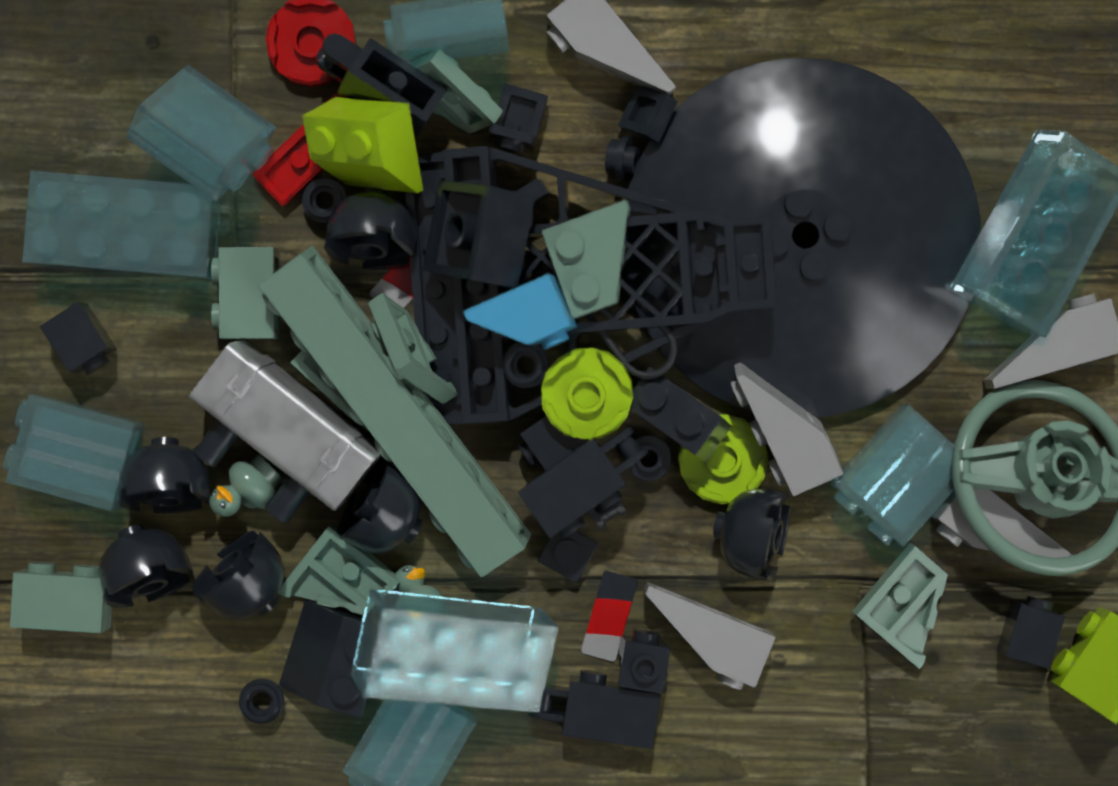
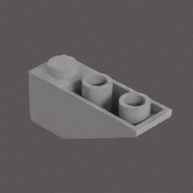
M741 362L734 365L737 380L731 382V386L741 407L749 404L756 417L755 420L750 422V425L759 445L762 447L768 444L775 457L768 462L779 486L787 483L792 495L796 496L843 475L840 461L822 422Z

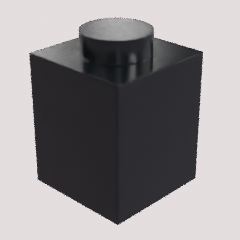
M76 302L39 326L70 373H80L84 370L86 375H90L110 362L107 355L117 349L87 303Z
M1027 595L1025 603L1011 599L996 651L1006 657L1050 669L1065 616L1053 612L1054 603L1029 595Z

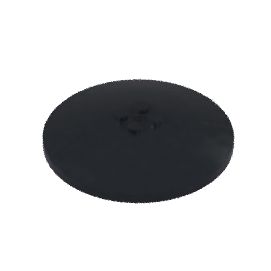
M814 58L778 59L737 69L712 81L679 105L673 111L660 141L650 140L636 165L635 174L632 176L628 190L721 218L771 215L778 308L736 311L676 340L677 354L673 366L704 391L729 404L752 411L749 404L741 407L731 386V382L737 380L734 365L741 362L814 417L842 414L868 406L894 393L925 370L940 354L956 332L968 308L980 266L982 244L978 200L968 168L948 132L934 115L905 90L873 72L846 63ZM626 199L630 206L629 217L656 214V210L653 207ZM808 223L815 228L817 241L813 247L803 249L794 243L792 232L797 224ZM677 225L661 226L678 241ZM647 227L626 229L625 239L633 245ZM655 229L638 250L658 266L675 245ZM678 252L663 272L681 286ZM635 254L623 267L626 283L635 291L653 272ZM658 276L642 294V297L658 311L662 312L678 291L662 277ZM682 299L667 316L683 315ZM635 303L634 308L639 318H649ZM659 327L645 328L652 341L664 335ZM670 344L659 348L667 360L670 354Z

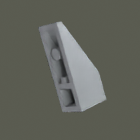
M565 0L547 15V24L550 29L546 31V34L561 53L568 49L576 59L634 85L662 92L669 96L674 93L676 86L605 0Z
M1095 293L1068 300L1070 309L1054 314L983 380L985 389L999 388L1118 354V320L1112 299L1097 301Z
M953 487L930 516L940 524L936 532L956 547L961 542H964L975 548L989 550L966 521ZM973 488L977 501L988 521L1010 543L1029 553L1044 557L1059 558L1072 555L991 490Z
M646 582L644 587L645 594L707 665L718 673L717 681L741 690L744 684L756 687L776 638L772 632Z

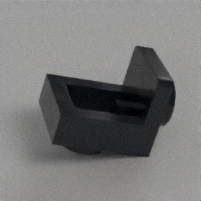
M505 83L498 105L503 112L496 123L491 124L489 130L490 137L498 139L496 147L522 154L524 147L534 150L548 95Z
M634 629L632 636L621 634L618 650L622 658L618 684L621 687L654 693L663 692L671 648L666 642L659 641V633Z

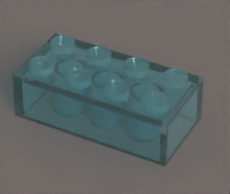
M1036 130L950 289L1015 330L1046 338L1118 207V166L1065 131Z
M30 171L22 262L39 266L212 280L211 262L212 258H216L222 191L214 186Z
M369 589L351 677L364 697L538 713L559 627L540 607Z

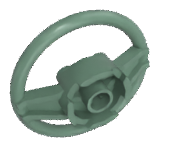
M1045 380L1020 381L997 388L982 398L963 421L956 437L952 455V477L955 494L961 511L973 532L998 557L1017 568L1035 574L1047 576L1071 575L1083 572L1104 561L1118 547V505L1111 525L1093 546L1078 554L1067 557H1044L1022 550L1005 539L986 518L973 488L1015 493L1016 502L1022 508L1032 509L1037 514L1050 518L1070 517L1088 509L1097 501L1118 503V426L1089 397L1073 388L1056 382ZM1043 398L1069 406L1088 419L1103 436L1113 456L1108 454L1105 447H1098L1095 440L1086 433L1089 430L1087 427L1068 420L1051 422L1028 436L1019 439L1017 442L973 448V445L984 422L999 408L1020 399ZM1058 469L1064 471V477L1059 473Z

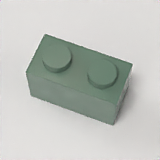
M219 247V258H212L211 262L212 284L219 285V303L212 304L211 321L213 330H219V339H280V316L275 315L266 306L262 297L263 291L258 286L280 269L278 249L274 247Z
M28 562V569L13 573L10 628L102 633L111 628L112 607L106 604L102 592L99 566L73 565V572L56 571V563Z

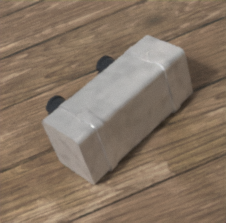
M244 339L231 342L225 347L189 395L190 399L217 419L199 445L193 449L194 453L205 463L216 467L237 438L240 437L289 475L270 502H267L265 505L268 512L284 523H289L292 515L310 493L333 511L337 510L350 498L381 458L374 441L365 434L366 432L358 425L354 426L276 365V361L270 356L262 354Z

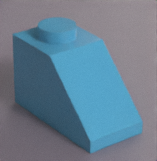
M550 274L464 311L466 319L470 322L527 345L541 343L544 350L569 340L567 331L577 327L575 320L571 317L557 277Z

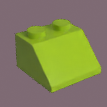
M335 97L302 115L310 159L344 184L409 193H420L423 191L409 103Z
M1098 607L1095 613L1093 611L1088 612L1079 623L1076 630L1079 636L1071 648L1063 649L1053 661L1051 671L1054 673L1049 681L1096 713L1117 724L1118 615L1110 610Z

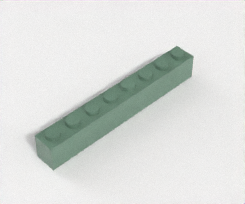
M313 245L258 285L263 291L262 297L266 306L271 312L277 316L281 315L292 329L290 333L295 344L302 351L309 352L319 365V373L324 382L332 389H338L347 401L346 406L351 417L359 425L367 427L375 438L374 444L380 455L389 462L393 461L430 510L429 516L435 527L442 533L447 532L457 545L458 556L468 568H474L482 578L525 549L531 536L530 531L424 391L405 378L402 380L398 379L391 372L385 359L389 355L385 344L377 337L370 320Z

